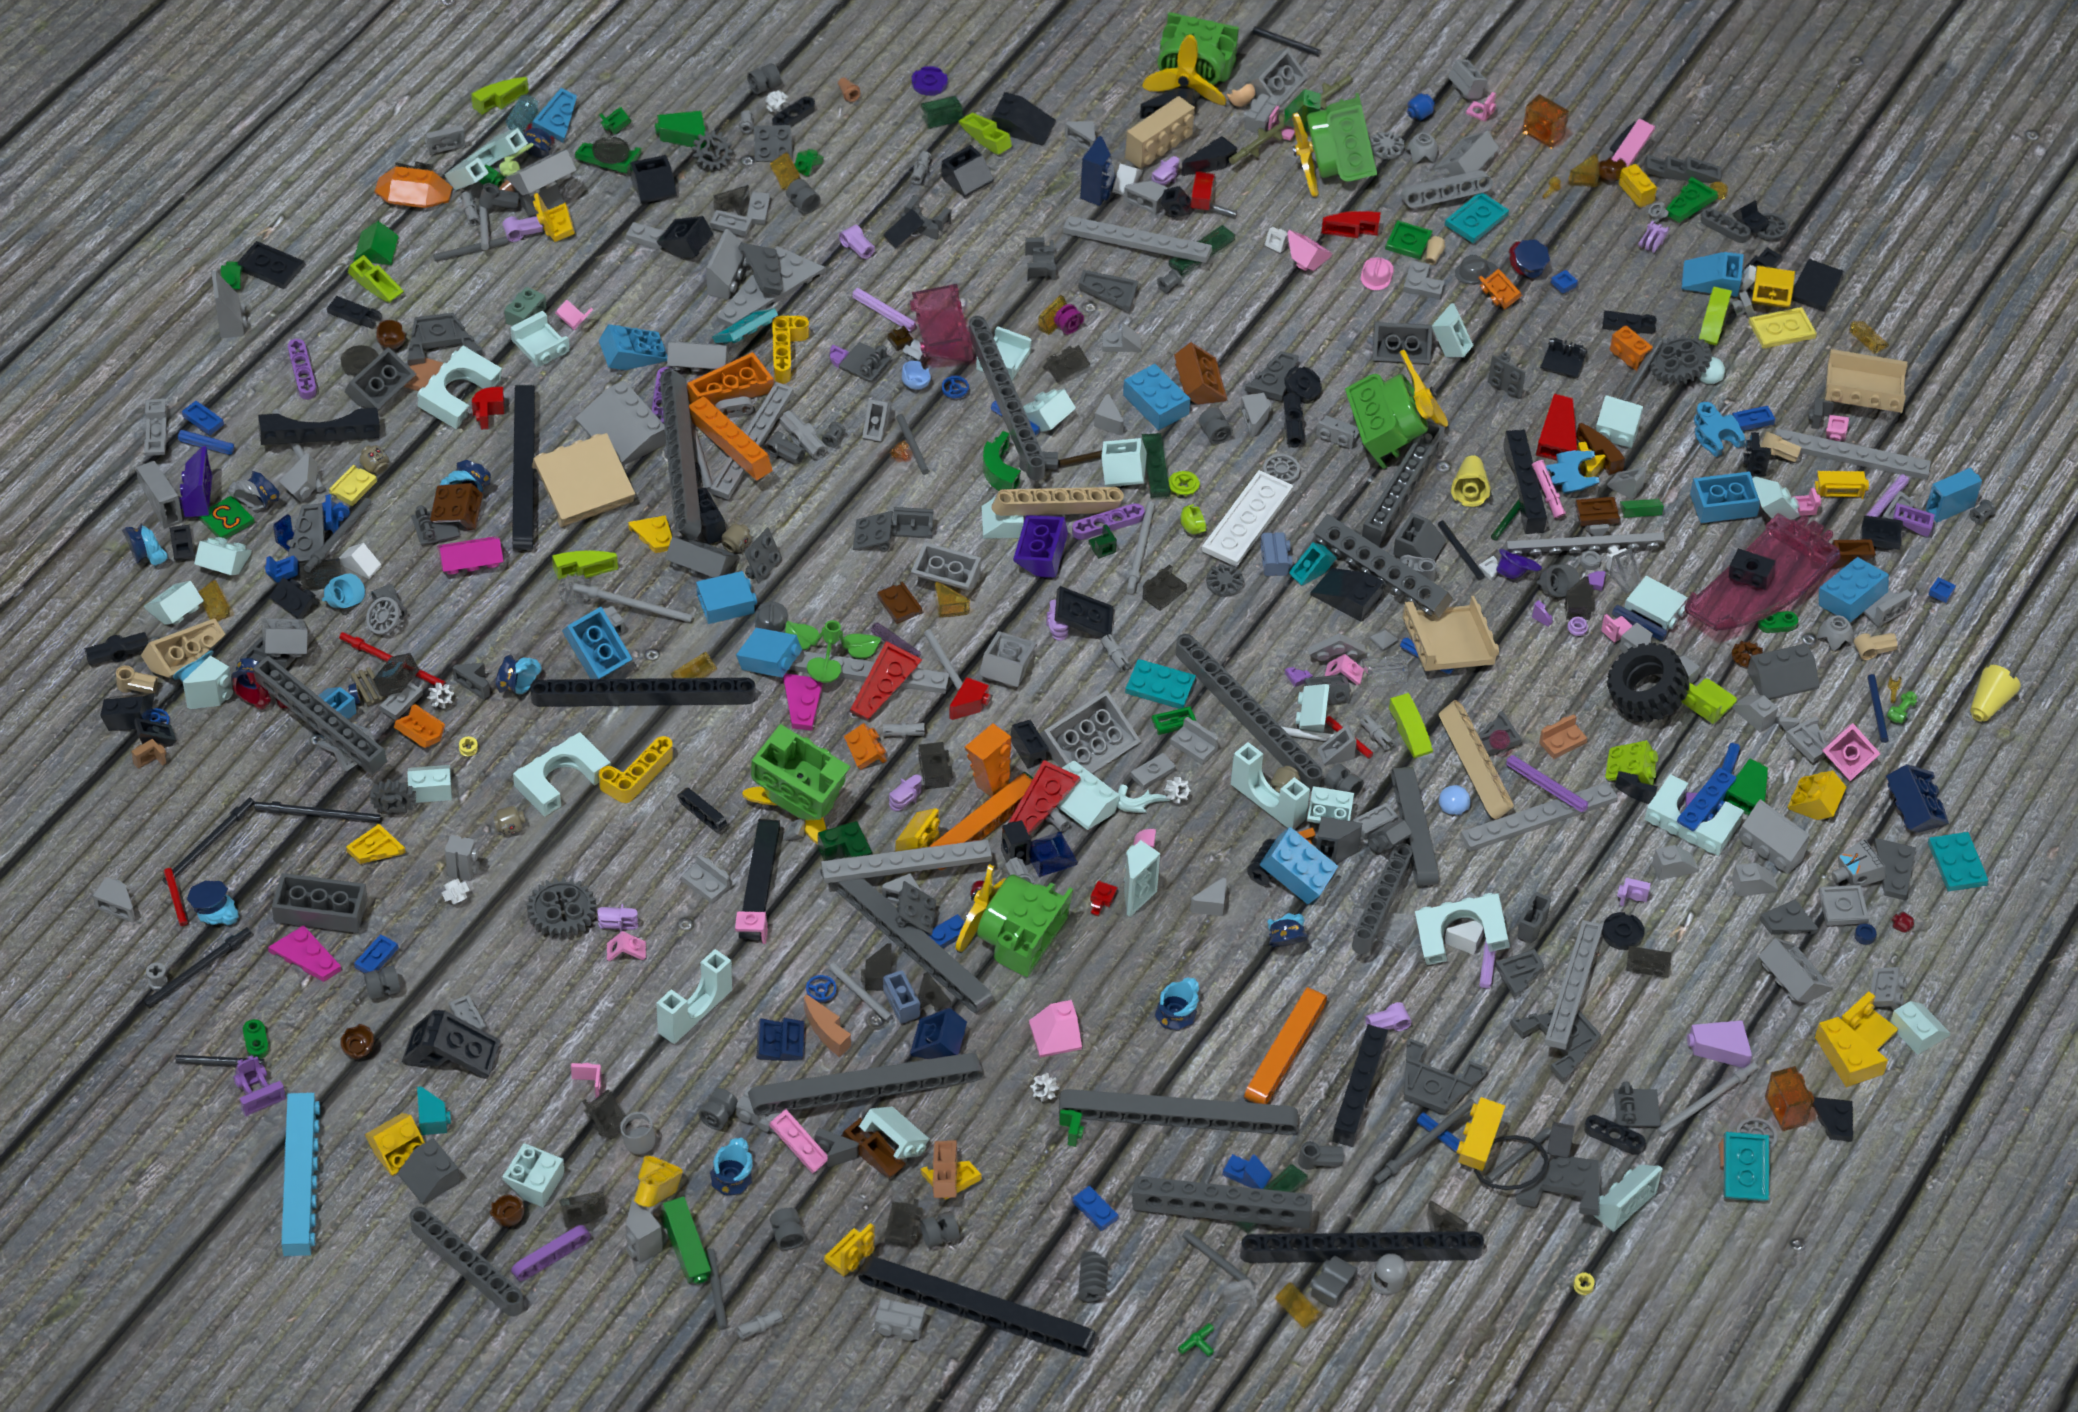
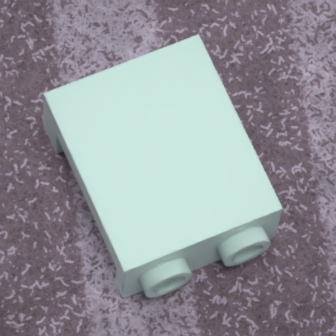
M544 311L511 327V340L537 368L570 351L569 338L567 336L563 338L559 336L547 323V315Z
M997 327L994 340L1010 378L1013 380L1031 353V339ZM977 357L976 369L984 372Z
M1645 576L1626 599L1624 608L1632 612L1637 611L1656 621L1668 632L1669 629H1673L1676 626L1678 618L1685 615L1688 606H1686L1688 597Z
M894 1107L870 1109L859 1126L865 1132L882 1130L899 1145L894 1154L896 1159L922 1155L926 1150L925 1145L929 1141L925 1134Z

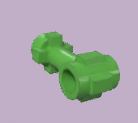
M1908 691L1906 694L1903 693L1900 699L1902 703L1898 707L1892 706L1887 714L1890 720L1900 724L1905 721L1907 717L1905 711L1910 705L1915 706L1917 702V695L1912 691Z

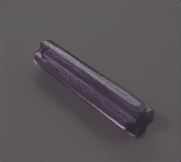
M880 623L872 625L871 632L881 637L883 641H887L920 658L921 652L889 629Z

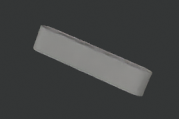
M1482 170L1407 186L1401 192V199L1411 208L1421 207L1489 191L1493 186V180ZM1485 178V181L1479 184L1480 180ZM1467 182V185L1462 188V185ZM1450 186L1449 190L1444 192V189ZM1432 190V193L1426 196L1427 192ZM1414 194V197L1408 200L1409 196Z

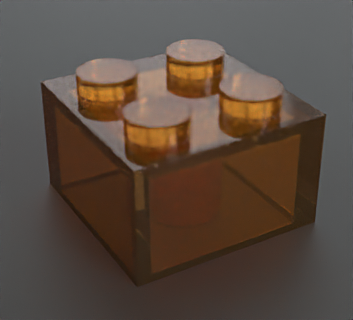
M1538 94L1526 105L1522 132L1552 149L1565 137L1569 110Z
M1796 1066L1771 1072L1765 1099L1782 1132L1805 1126L1810 1116L1814 1097L1812 1092L1808 1091L1805 1086L1803 1075L1799 1074Z

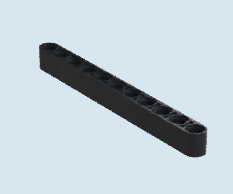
M515 385L513 550H533L534 469L532 464L535 447V385Z
M746 677L536 680L530 686L531 701L537 707L748 705L753 703L756 698L755 682L753 679Z
M1475 1231L1248 1234L1241 1240L1240 1258L1246 1263H1314L1330 1261L1334 1256L1346 1262H1377L1383 1255L1395 1254L1404 1261L1477 1260L1481 1257L1484 1237Z
M875 1256L866 1257L858 1275L860 1282L865 1285L1077 1356H1089L1097 1337V1333L1089 1327Z

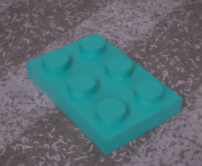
M1478 193L1445 219V226L1474 244L1509 215V209L1486 194Z
M775 308L755 311L715 334L712 338L715 343L723 342L724 345L730 342H739L746 333L748 335L758 330V326H765L773 322L772 318L778 314Z
M1138 659L1125 688V694L1181 709L1186 705L1196 681V675Z
M1969 832L1929 837L1927 843L1948 892L1988 885V877Z
M1736 1132L1724 1133V1199L1764 1202L1769 1200V1135Z

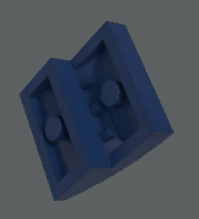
M783 1017L781 1022L763 1018L759 1019L756 1059L793 1061L803 1058L804 1021Z

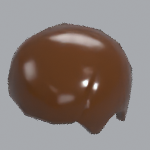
M1611 157L1601 160L1597 164L1598 175L1607 181H1617L1621 178V170L1627 167V163L1622 158H1619L1617 161H1613Z
M384 320L379 323L376 339L383 348L397 349L403 345L406 333L403 332L401 323L394 320Z
M363 1024L347 1028L340 1039L341 1049L345 1055L351 1058H363L374 1047V1034L369 1027Z
M507 1194L491 1203V1211L489 1213L498 1225L504 1227L513 1226L522 1219L524 1204L517 1196Z

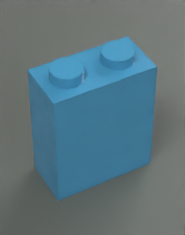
M1968 468L1933 483L1925 510L1935 514L1934 520L1938 523L1975 507L1982 483L1980 476L1971 468Z
M743 571L696 582L697 597L708 624L755 613L754 605H757V598L755 593H751L750 580L745 578Z
M755 628L736 654L742 670L783 677L797 656L800 655L802 648L797 635Z

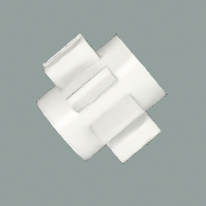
M779 90L771 92L766 99V102L769 104L766 108L770 112L778 114L788 107L786 100L789 97Z
M436 683V688H429L431 692L427 699L433 701L431 706L436 707L439 704L440 708H445V703H452L450 699L454 692L448 690L450 685L445 684L442 687L441 683ZM441 692H442V693H443V696H441L440 699H439V698H438V695H440Z
M1174 777V781L1167 780L1168 784L1164 789L1167 795L1166 799L1173 800V803L1187 800V796L1191 791L1187 785L1188 781H1181V777Z
M457 878L444 884L446 890L441 893L445 901L451 900L453 904H456L467 898L465 892L469 891L466 881L460 883Z
M1048 1073L1043 1074L1042 1077L1040 1075L1034 1077L1036 1082L1030 1086L1033 1088L1034 1097H1041L1042 1102L1048 1098L1056 1097L1054 1092L1059 1089L1056 1084V1078H1050Z

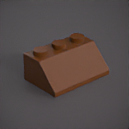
M1192 342L1174 354L1175 365L1180 375L1179 380L1182 383L1183 392L1191 401L1200 405L1228 400L1216 357Z

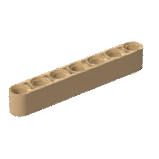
M1116 487L1004 489L998 492L991 508L999 516L1096 514L1117 509L1123 500L1124 494Z
M1454 700L1439 713V717L1487 812L1493 819H1500L1514 807L1513 802L1465 708L1460 702Z

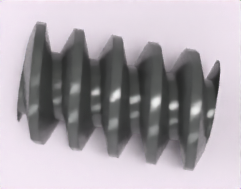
M1086 1251L1082 1253L1080 1259L1078 1298L1084 1302H1093L1106 1297L1108 1260L1098 1252Z

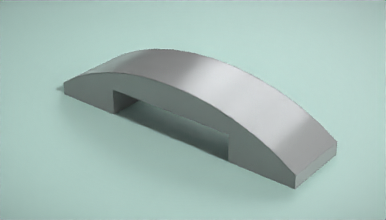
M146 400L145 456L165 455L167 441L166 400Z

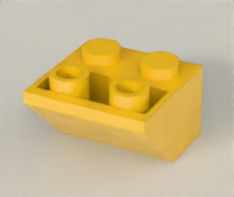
M1757 266L1751 304L1789 309L1795 271Z
M1833 770L1803 776L1799 779L1787 808L1815 820L1833 817L1846 790V786Z
M933 808L917 812L895 841V852L927 848L937 841L940 836V832H938L940 824L939 810Z
M405 1113L397 1115L364 1134L373 1153L392 1176L399 1172L414 1149L425 1143L412 1116Z

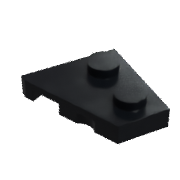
M1811 1097L1809 1104L1815 1108L1818 1114L1817 1118L1820 1124L1824 1126L1830 1140L1852 1142L1853 1101Z

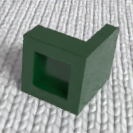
M1105 524L1102 527V535L1089 539L1088 544L1097 558L1100 559L1116 553L1117 539L1108 525Z

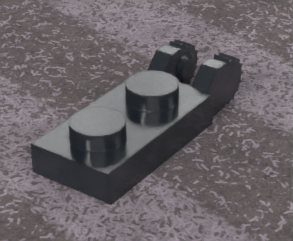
M336 296L327 307L328 314L371 329L377 324L375 320L380 321L382 318V314L378 310L370 309L339 296Z
M1604 310L1602 328L1618 331L1622 327L1627 326L1636 334H1654L1656 331L1654 324L1657 323V318L1650 314L1642 316Z

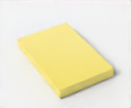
M1802 307L1749 318V324L1763 349L1814 339L1817 335Z

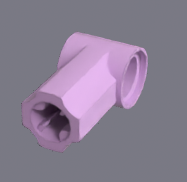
M537 216L518 220L516 217H508L502 224L507 239L511 242L521 240L523 235L543 232V227L540 225Z
M853 225L839 233L841 244L845 248L851 247L861 258L866 260L875 252V247L864 237L858 225Z
M1400 1002L1390 1005L1385 1011L1365 1017L1366 1026L1370 1024L1388 1030L1394 1028L1395 1031H1403L1412 1023L1404 1004Z

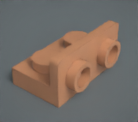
M1574 714L1562 718L1553 725H1547L1541 731L1539 743L1553 759L1587 743L1588 738L1577 727V717Z

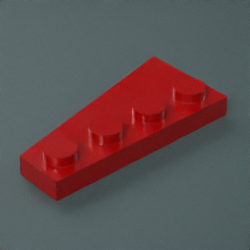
M886 641L849 712L868 721L918 667L922 659Z
M1043 760L1009 822L1022 820L1030 835L1081 780L1080 776Z

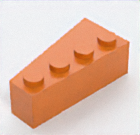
M752 352L688 382V400L690 403H693L704 396L715 406L719 401L738 397L753 398L769 394L773 387L774 378Z
M992 723L965 746V750L968 752L967 757L972 762L970 767L974 771L973 777L976 786L990 797H993L1009 784L1011 762V736Z

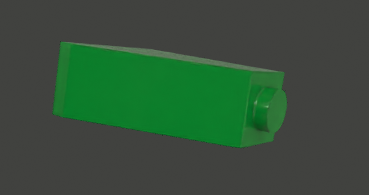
M1304 89L1285 108L1284 125L1294 128L1292 114L1298 113L1304 130L1310 133L1307 115L1320 111L1321 94Z
M702 111L657 115L658 123H654L655 133L659 134L660 141L691 148L696 146L693 144L694 140L699 141L698 135L701 134L704 137L705 133ZM703 142L700 146L701 150L702 148H705V142Z
M1750 758L1736 776L1735 782L1727 790L1724 801L1744 810V814L1749 816L1759 800L1765 802L1768 767Z

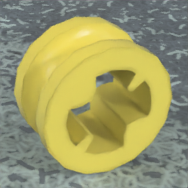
M469 736L460 740L459 751L463 756L469 757L477 753L478 745L475 738ZM470 744L471 749H467L466 745Z
M1588 1273L1578 1274L1574 1280L1575 1291L1581 1295L1590 1294L1594 1289V1278ZM1586 1281L1588 1282V1287L1586 1285L1582 1287L1580 1283Z

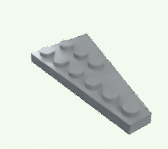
M776 246L782 285L780 296L761 292L752 275L718 314L717 322L729 327L755 311L765 310L767 305L772 302L775 304L790 295L803 283L808 284L816 275L819 274L821 276L826 273V267Z

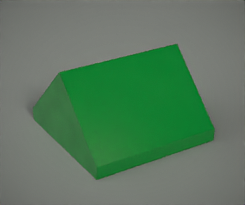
M378 220L361 232L354 262L364 255L373 264L392 265L399 236Z

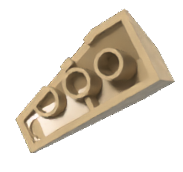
M214 618L149 642L141 657L151 672L170 678L182 667L206 654L226 634Z

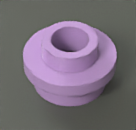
M1574 617L1569 621L1567 628L1571 634L1581 636L1587 632L1588 625L1582 617Z

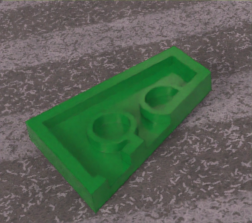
M582 143L575 152V159L627 173L630 169V162L636 161L641 155V148L635 147L634 150H626L625 146L607 148L604 144Z
M1691 177L1688 180V184L1681 189V193L1675 196L1666 208L1668 217L1680 223L1718 199V192Z

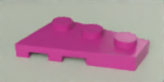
M785 673L783 682L791 726L794 729L812 731L823 683L816 681L812 677Z
M304 925L268 947L269 953L277 954L283 957L284 961L298 965L304 972L323 982L342 971L341 965Z

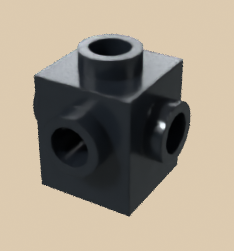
M1180 186L1164 189L1161 200L1164 210L1172 218L1188 214L1191 204L1189 195Z

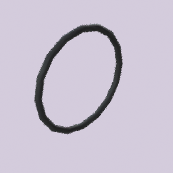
M1518 1135L1501 1136L1494 1139L1492 1145L1500 1141L1515 1139L1527 1141L1537 1146L1544 1158V1164L1540 1173L1532 1180L1520 1185L1511 1186L1491 1183L1483 1178L1478 1169L1474 1168V1173L1482 1183L1491 1188L1506 1191L1522 1189L1534 1184L1544 1175L1549 1164L1548 1154L1540 1143L1529 1137Z

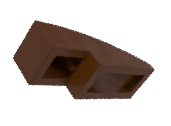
M1579 423L1576 434L1578 441L1586 442L1588 449L1594 451L1595 456L1606 455L1604 469L1608 475L1622 472L1625 458L1618 448L1595 429L1584 423Z
M1872 539L1833 540L1832 545H1812L1809 558L1812 570H1827L1845 567L1857 557L1866 561L1874 558L1876 554Z
M859 1118L845 1129L841 1136L858 1142L859 1156L881 1174L891 1178L906 1163L902 1159L894 1157L896 1152L877 1131L875 1133L873 1131H863L859 1127L863 1120Z

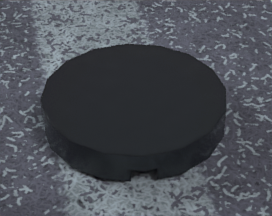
M1294 366L1287 372L1284 378L1287 391L1289 393H1296V395L1300 396V400L1304 402L1316 399L1322 390L1319 376L1308 367Z
M1617 912L1605 919L1602 936L1605 942L1615 949L1631 950L1641 944L1644 938V926L1642 921L1632 914L1631 916L1626 915L1625 912Z

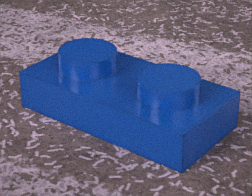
M194 401L182 410V416L209 436L224 426L222 418L198 401Z
M1768 405L1732 413L1742 431L1774 425L1775 417Z
M957 914L934 927L932 935L926 934L940 947L945 948L957 941L965 922Z
M380 934L355 961V968L363 973L373 970L378 972L398 950V943Z
M1090 1186L1072 1198V1203L1100 1231H1103L1118 1220V1214Z

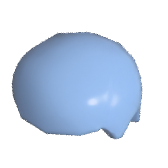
M909 361L903 365L902 382L907 387L921 390L928 386L931 381L929 369H923L921 362Z
M1459 785L1448 786L1440 793L1439 806L1447 814L1460 816L1465 810H1470V795L1465 788Z

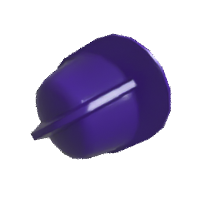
M1499 549L1501 557L1496 570L1508 578L1521 577L1528 569L1533 571L1542 570V567L1537 562L1529 558Z

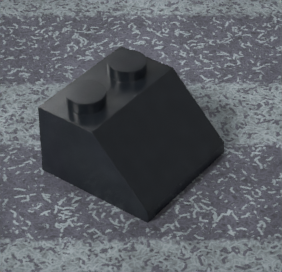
M704 216L679 218L673 220L657 240V243L680 258H694L699 255L700 250L709 242L708 240L713 235V232Z
M154 693L113 696L104 699L100 716L108 731L136 729L135 718L150 720Z

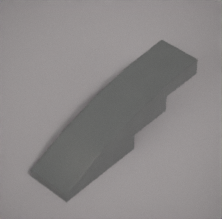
M1647 154L1644 159L1645 173L1681 181H1688L1691 177L1700 182L1721 181L1720 166L1687 156L1685 160H1681L1667 155L1665 160Z

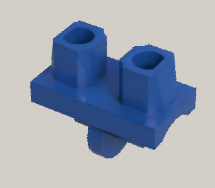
M329 494L325 495V502L322 503L324 516H326L324 517V531L331 529L334 534L340 527V521L349 516L350 510L342 502L335 503L332 500V495Z

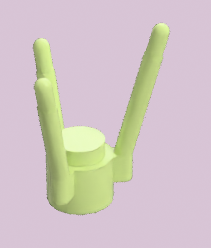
M533 143L526 145L515 154L505 157V162L500 164L501 174L506 177L520 170L518 162L513 159L531 148Z

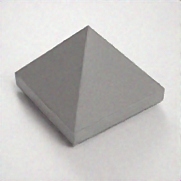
M1589 525L1585 528L1592 536H1603L1609 529V525Z
M1385 627L1370 636V639L1383 651L1398 642V638Z
M1777 717L1776 721L1787 733L1788 730L1794 728L1800 722V719L1796 717Z
M800 818L791 822L783 839L787 841L804 838L805 820Z

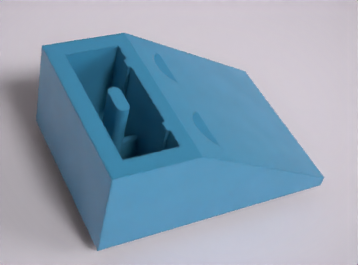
M1722 252L1685 260L1681 289L1712 293L1714 286L1731 290V296L1738 297L1744 254Z
M608 324L598 340L608 368L629 370L667 361L668 355L659 332Z

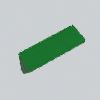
M1659 499L1620 501L1623 518L1662 515L1664 509L1663 503Z

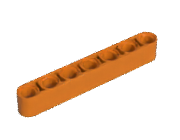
M1024 773L1019 775L929 847L982 840L1014 814L1032 779Z
M1309 987L1305 989L1249 1083L1244 1099L1257 1104H1267L1322 1012L1327 1001V995Z

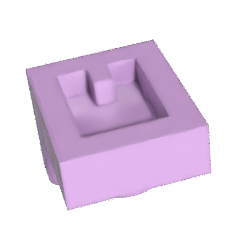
M1626 877L1624 885L1619 886L1617 897L1621 898L1620 906H1624L1625 898L1647 902L1651 883Z

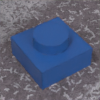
M1565 270L1553 276L1551 284L1564 294L1577 287L1578 280Z
M1938 577L1930 588L1928 595L1947 603L1955 591L1956 585Z

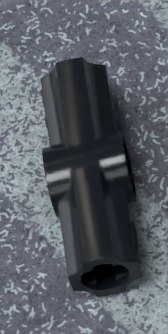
M1288 393V395L1283 396L1284 428L1286 430L1287 444L1291 447H1299L1301 444H1304L1303 412L1301 410L1300 396L1296 395V393Z
M145 632L127 637L113 635L105 643L87 647L84 650L89 665L107 660L122 662L127 659L129 654L144 651L149 642Z

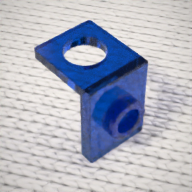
M286 514L273 524L275 542L289 552L290 546L287 545V542L293 539L295 532H293L291 516Z

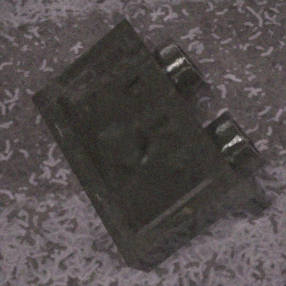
M1078 345L1074 348L1072 346L1065 348L1061 351L1062 354L1058 356L1056 354L1049 356L1043 368L1044 370L1049 368L1058 383L1088 368L1091 364Z
M340 558L323 560L311 572L304 570V566L308 562L299 563L302 590L304 591L306 588L308 590L325 588L331 579L342 575Z
M1170 564L1164 569H1160L1156 576L1151 580H1147L1143 585L1142 599L1159 611L1163 610L1187 590V584L1172 574L1173 566Z
M1629 946L1626 971L1668 978L1671 967V952Z

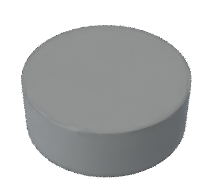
M1585 551L1581 555L1580 564L1584 569L1595 570L1600 566L1601 557L1595 551Z

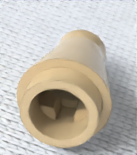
M1433 236L1428 240L1425 259L1427 264H1436V261L1446 247L1444 239Z

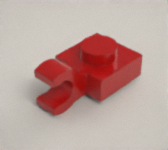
M1097 881L1090 895L1091 907H1093L1091 914L1099 916L1103 906L1110 907L1117 894L1118 887Z

